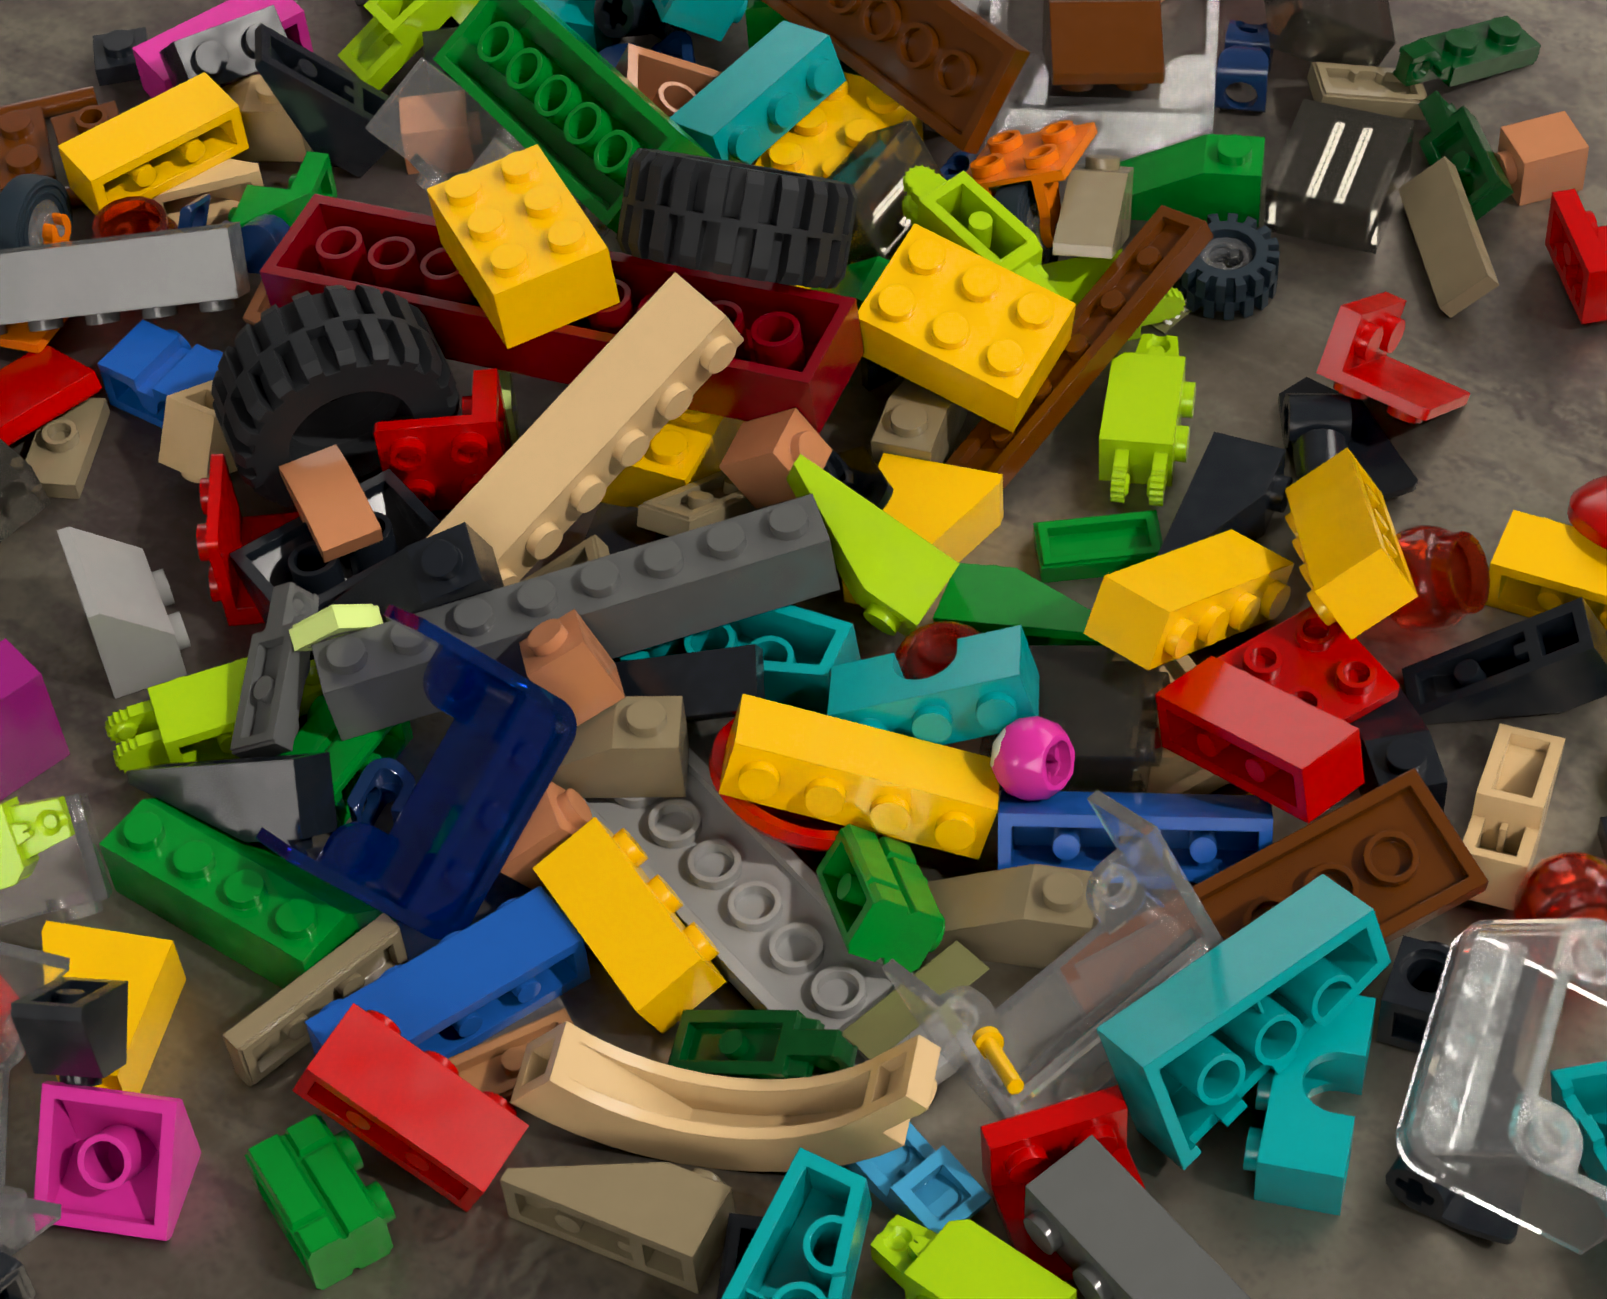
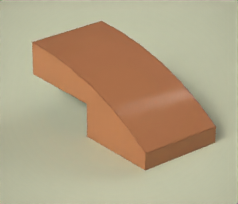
M336 444L279 466L280 475L303 523L306 522L324 563L383 540L382 528L357 478Z

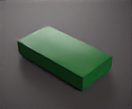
M1156 510L1033 523V538L1042 583L1104 577V575L1156 557L1163 544Z

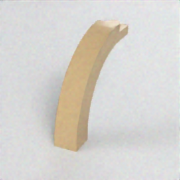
M565 1021L527 1044L510 1103L546 1122L590 1140L642 1156L679 1164L748 1172H787L801 1147L842 1166L878 1157L905 1146L910 1118L919 1116L927 1111L937 1091L935 1075L941 1048L918 1034L870 1060L833 1073L790 1079L735 1078L691 1071L647 1059L607 1043Z

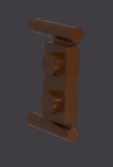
M93 85L0 106L1 192L10 180L21 174L43 175L58 181L45 119L78 111L87 106L98 105ZM65 186L72 208L85 205L72 191L70 186ZM34 209L31 217L37 216L36 209Z

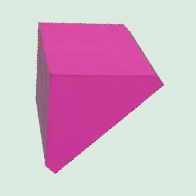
M49 1080L43 1082L32 1222L162 1241L172 1238L201 1155V1149L183 1100L180 1098L100 1087L70 1085Z

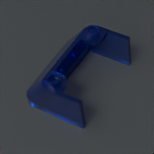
M389 604L383 616L437 647L424 672V692L434 707L454 718L389 834L365 822L344 824L330 835L318 857L263 827L255 839L286 861L433 939L442 940L448 934L462 931L471 924L569 751L576 736L577 722L573 710L561 698L426 619Z

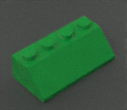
M158 798L142 799L99 843L116 892L282 989L384 912L394 922L401 915L400 908L397 905L301 851L275 853L273 852L272 841L245 843Z

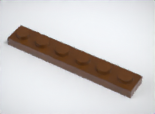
M1161 205L1076 306L1071 339L1014 432L1012 433L982 418L945 464L1003 474L1004 490L1214 236L1207 222Z

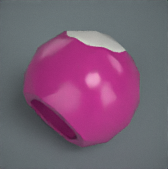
M1039 716L1023 717L1007 725L997 736L992 746L990 766L998 783L1007 794L1028 802L1047 800L1062 790L1073 775L1075 750L1068 734L1058 723Z

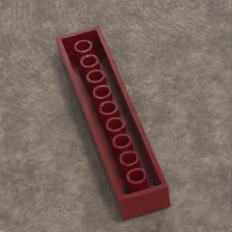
M319 194L312 196L259 271L270 306L276 304L280 308L293 302L291 296L308 291L311 295L323 293L326 286L343 285L347 290H355L357 285L372 286L379 289L381 294L387 290L407 299L409 304L418 307L431 326L445 359L492 369L497 368L501 371L568 385L676 272L722 311L744 338V341L737 347L736 354L730 364L721 372L712 374L695 392L692 402L687 409L741 421H750L797 408L818 434L823 429L864 354L856 298L775 282L693 270L654 262L649 259H641L615 251H609L620 303L507 349L441 244L433 216Z

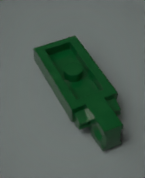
M1509 16L1496 17L1484 22L1419 38L1414 42L1401 46L1396 70L1393 71V75L1406 87L1437 78L1441 79L1448 87L1532 65L1537 61L1541 45L1523 30L1519 23L1512 20Z
M1437 90L1418 104L1431 129L1419 141V145L1429 165H1433L1445 156L1456 166L1475 220H1479L1514 193L1476 117L1464 105L1457 110L1452 103L1449 104L1445 101Z
M683 1010L668 1065L705 1074L735 1078L811 1077L813 1072L822 1075L853 1067L858 1047L851 1045L842 1036L843 1032L839 1029H824L825 1025L820 1020L806 1018L799 1010Z

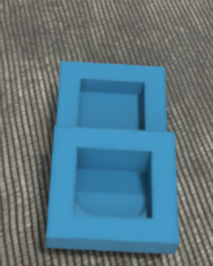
M910 1122L905 1146L878 1157L846 1165L852 1172L867 1178L869 1190L896 1215L898 1214L936 1233H939L949 1221L972 1218L989 1204L992 1198L944 1145L935 1150Z

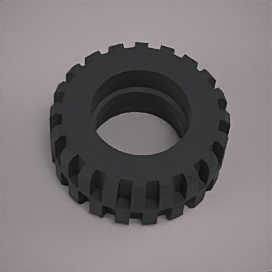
M638 148L628 161L616 239L623 253L641 259H649L663 264L751 280L832 289L836 288L845 278L858 196L853 184L710 157Z
M343 285L326 286L323 293L311 295L308 291L291 296L293 302L280 308L276 304L261 313V320L254 326L247 323L237 333L234 340L236 346H227L217 366L218 370L213 378L211 389L214 399L212 405L237 470L244 482L253 487L255 493L275 503L278 501L280 505L286 508L297 510L280 475L279 466L336 444L359 484L383 472L374 438V424L376 422L457 415L459 393L453 374L425 315L418 307L409 304L407 299L387 290L381 294L379 289L372 286L357 285L355 290H347Z

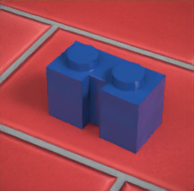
M142 319L97 364L110 405L163 429L166 397L213 380L223 352L215 349L209 350L198 344L191 348L188 341L177 331L172 329L165 330Z

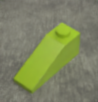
M800 454L786 480L796 498L813 493L831 541L836 569L854 601L866 609L863 616L874 627L891 636H894L898 631L909 638L960 563Z

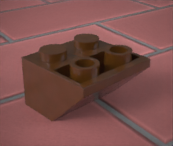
M1044 0L1042 51L1052 85H1061L1062 89L1068 91L1082 92L1093 89L1094 84H1116L1117 88L1127 91L1145 90L1149 88V84H1164L1165 68L1161 1Z

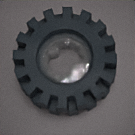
M1218 213L1207 216V224L1214 237L1172 286L1181 291L1184 300L1187 299V309L1195 312L1202 306L1204 307L1203 317L1213 319L1215 312L1220 311L1224 312V320H1234L1235 311L1240 310L1242 316L1246 318L1253 315L1254 306L1261 311L1268 306V299H1273L1276 293L1280 251L1277 237L1271 238V230L1266 225L1256 230V219L1248 216L1244 223L1237 222L1238 214L1228 213L1227 221H1219ZM1225 263H1226L1227 265H1229V266H1235V267L1227 268L1226 265H1225Z

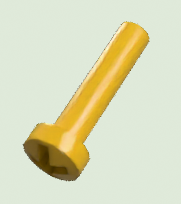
M985 1026L978 1029L971 1039L973 1050L979 1057L989 1060L1010 1094L1020 1093L1024 1089V1082L1003 1051V1036L993 1026Z

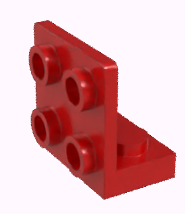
M1575 188L1552 192L1545 246L1580 323L1587 324L1607 320V225L1598 227L1594 213L1591 210L1585 211Z
M1385 291L1340 305L1316 372L1335 381L1333 388L1345 396L1360 400H1366L1369 396L1389 405L1387 412L1391 416L1413 424H1421L1423 420L1428 421L1467 404L1470 392L1387 356V353H1392L1396 349L1403 336L1405 320L1401 319V315L1407 300Z
M497 368L473 370L472 395L462 397V415L382 421L374 424V438L382 471L390 468L430 511L454 509L513 446Z
M224 453L211 454L210 475L207 478H201L199 485L203 514L207 515L206 523L198 524L196 529L199 558L201 561H210L211 563L208 573L210 595L213 602H222L229 626L265 623L234 569L229 554L299 517V513L242 517Z
M1312 606L1217 658L1240 670L1246 671L1250 675L1288 694L1298 697L1308 704L1339 719H1343L1349 724L1395 699L1399 693V683L1356 637L1351 640L1337 621L1327 626Z
M1118 1085L980 1126L982 1173L1012 1247L1063 1281L1073 1279V1270L1056 1252L1052 1255L1044 1253L1033 1242L1024 1227L1025 1186L1089 1136L1093 1135L1145 1189L1127 1148L1128 1108Z

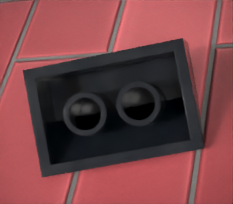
M389 468L360 484L382 528V541L324 563L306 522L303 523L299 516L229 554V557L266 624L273 587L292 582L304 590L319 596V612L403 548L425 539L441 521ZM313 651L310 653V660H314Z

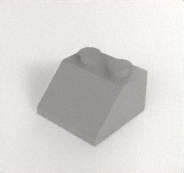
M72 527L57 530L114 698L117 699L187 675L180 650L191 647L180 612L167 615L165 607L175 604L163 568L151 572L143 548Z

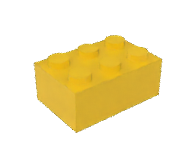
M538 144L510 153L502 159L467 173L455 175L447 181L426 189L441 244L507 349L620 303L608 247Z
M914 223L858 310L864 346V354L862 356L1013 433L1071 339L1076 303Z

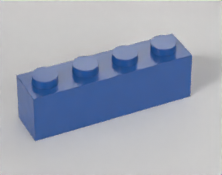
M1001 790L998 810V870L1029 864H1041L1102 872V881L1200 883L1273 844L1272 804L1255 795L1059 791L1047 800L1028 802L1007 794L1005 790Z
M540 885L521 897L507 900L495 912L464 930L448 934L436 946L407 963L389 968L377 980L348 997L337 999L327 1004L318 1014L305 1021L315 1055L318 1053L349 1008L355 1003L365 1011L375 1010L390 1018L399 1027L401 1036L422 1051H434L447 1059L473 1048L590 979L591 975L584 939Z

